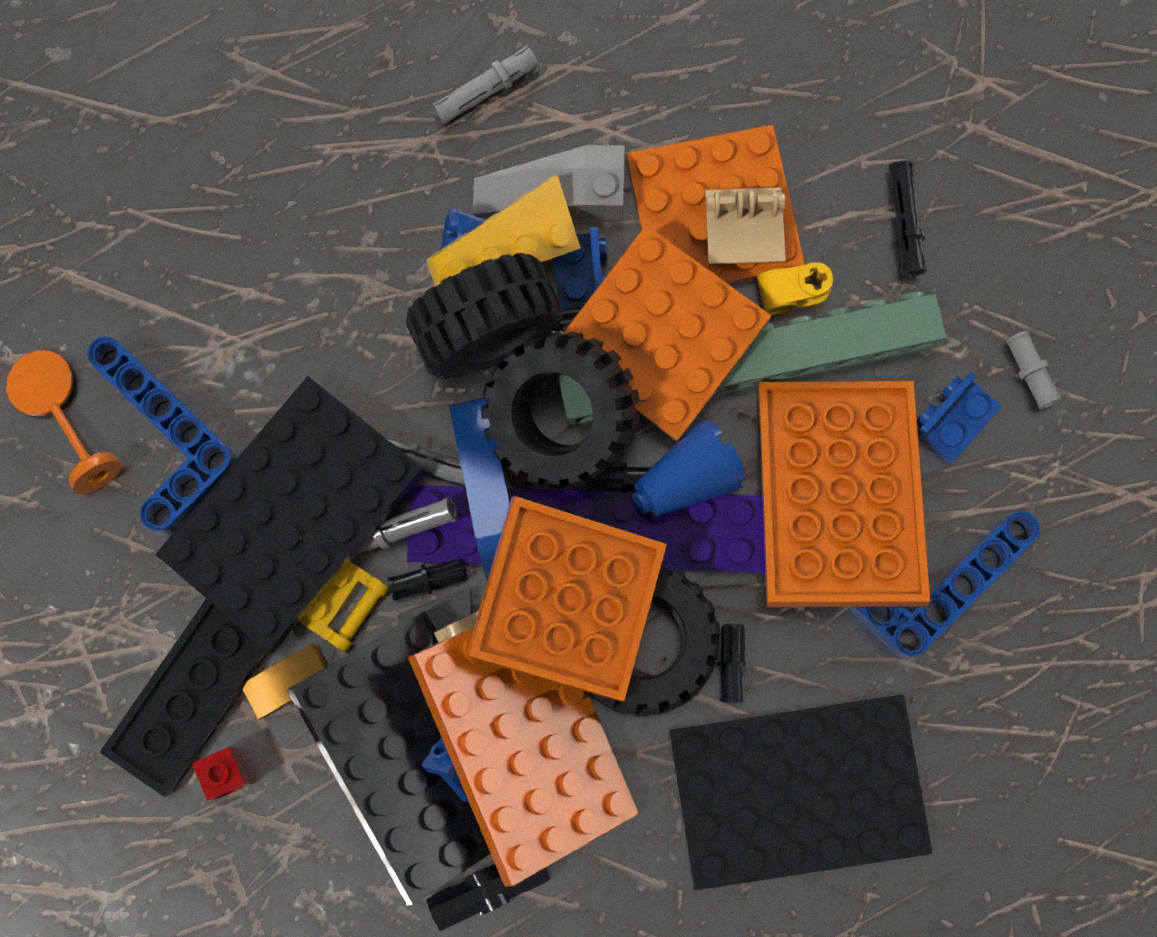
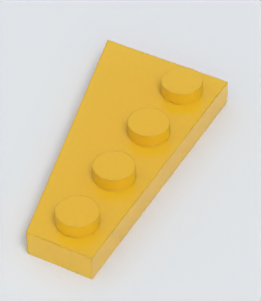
M558 175L549 177L541 185L516 199L514 203L499 213H495L483 221L484 223L465 233L426 259L436 287L442 280L460 273L463 269L470 266L474 267L488 259H497L502 255L510 254L513 256L516 253H524L536 257L540 262H544L581 249Z

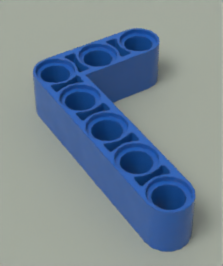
M107 336L98 337L88 347L87 355L91 365L187 457L171 476L143 503L140 509V520L145 527L158 535H172L234 463L237 457L227 445L117 340ZM116 350L117 356L114 362L103 365V356L108 351ZM142 375L144 378L142 386L137 390L129 391L131 379ZM163 401H170L171 407L169 412L164 416L156 417L155 410L158 404ZM188 427H197L198 433L196 438L192 442L183 443V432ZM223 452L225 454L223 465L218 469H210L208 463L211 456L215 453ZM188 480H196V492L190 497H183L181 490L184 483ZM168 507L170 513L168 520L164 524L157 526L154 523L155 513L160 508Z
M483 397L449 405L476 543L486 580H488L510 499L502 462L499 461L493 452L498 446L494 439L487 441L484 429L490 427L489 419L481 418V406L488 403L487 398Z
M1017 511L1003 519L930 591V603H938L944 609L945 617L942 623H936L929 618L927 614L928 606L914 607L911 611L906 607H888L890 614L886 622L875 620L871 615V607L847 608L895 656L902 659L914 658L925 652L1037 539L1040 531L1039 522L1029 512ZM1011 522H1019L1024 526L1026 530L1024 540H1017L1011 535L1009 529ZM984 549H992L997 553L999 564L996 568L989 567L984 563L982 558ZM957 576H965L970 580L972 591L969 595H962L955 588ZM902 630H910L916 635L918 643L915 650H906L900 644L899 637Z

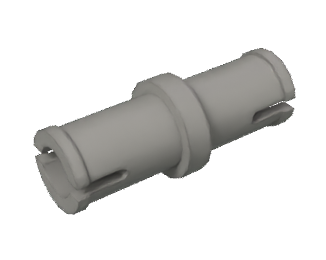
M1028 330L1008 338L1006 344L1010 347L1020 368L1018 372L1022 381L1026 380L1039 410H1043L1060 402L1062 397L1059 395L1047 371L1050 367L1047 360L1041 359L1029 336Z

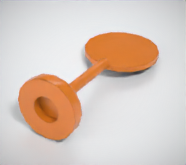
M49 350L28 353L12 366L7 376L6 391L10 402L20 412L31 416H45L52 413L81 459L69 473L68 482L72 490L76 494H88L99 490L114 480L120 473L122 468L120 461L115 454L109 452L89 455L60 407L68 400L73 389L74 376L69 363L61 355Z

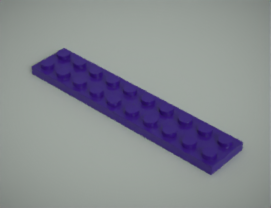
M414 485L410 489L409 512L449 497L456 505L458 520L409 536L407 549L408 564H441L462 559L464 565L482 566L465 486ZM507 488L510 500L514 496L667 544L662 560L663 567L674 571L676 568L681 572L765 575L762 495L726 494L653 517L649 513L643 514L638 509L632 497V494L635 493L633 491L623 493V491Z

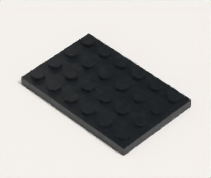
M307 376L155 555L265 650L273 654L426 471Z
M426 611L287 689L288 694L407 906L414 905L491 854L470 803L462 801L440 775L427 772L422 767V763L429 755L431 748L441 738L408 659L409 656L439 643L434 634L436 629Z
M904 694L669 730L695 891L933 854Z

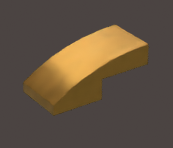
M311 644L244 682L241 688L258 720L263 719L292 702L287 692L288 688L327 666L316 645Z

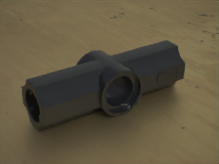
M493 864L465 877L464 882L432 895L426 901L439 931H442L478 913L480 916L513 901L512 897L545 884V882L550 880V876L545 867L514 886H504L497 867Z

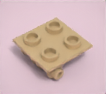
M782 187L705 190L709 265L786 261L783 220L785 194L782 193Z

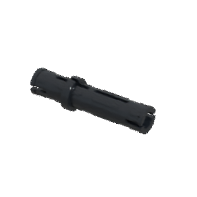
M897 161L888 166L897 224V232L894 234L895 243L900 247L902 275L908 277L918 276L927 272L922 244L926 237L925 230L920 228L913 163L911 161Z

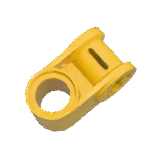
M811 262L790 268L773 269L763 272L756 277L763 308L771 316L823 303L829 297L833 284V274L830 268L820 262ZM810 278H815L816 282L821 284L819 290H815L812 284H808Z

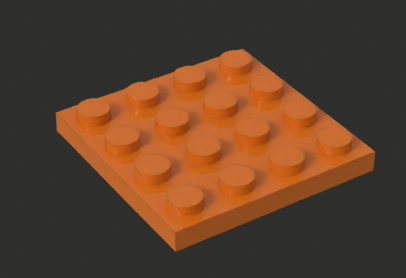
M773 125L626 153V161L641 231L645 225L649 226L729 285L757 280L756 277L759 274L769 270L805 264ZM782 187V193L785 194L783 220L786 261L709 265L705 190Z
M645 225L563 334L570 332L581 333L584 339L587 340L594 337L604 343L602 349L610 352L614 350L621 357V360L617 363L622 370L629 368L634 377L629 381L631 390L638 389L640 399L635 404V411L640 412L641 416L678 442L769 322L771 315L649 226Z
M511 497L466 656L624 702L667 544L520 497Z

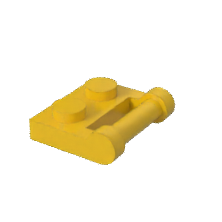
M349 562L301 619L300 623L347 654L353 645L350 641L381 596L385 598L390 588L352 562ZM359 583H362L368 589L339 632H335L330 626Z

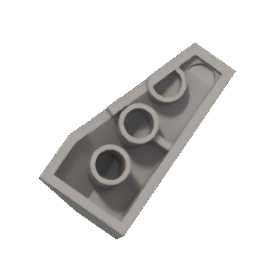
M585 145L474 178L473 215L477 217H491L514 203L516 199L541 185L549 177L558 175L571 219L623 220L625 146Z

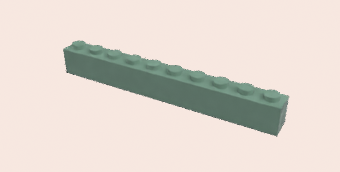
M921 291L913 292L900 298L901 301L889 304L884 299L875 300L863 305L864 309L849 312L848 308H838L827 312V317L812 320L811 316H801L790 320L789 325L774 328V324H766L714 395L759 386V382H779L940 347L947 336L936 294L924 296ZM559 374V387L568 427L593 422L592 405L586 391L574 379L564 374Z

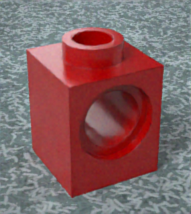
M227 747L192 763L207 801L220 800L253 784L237 747Z

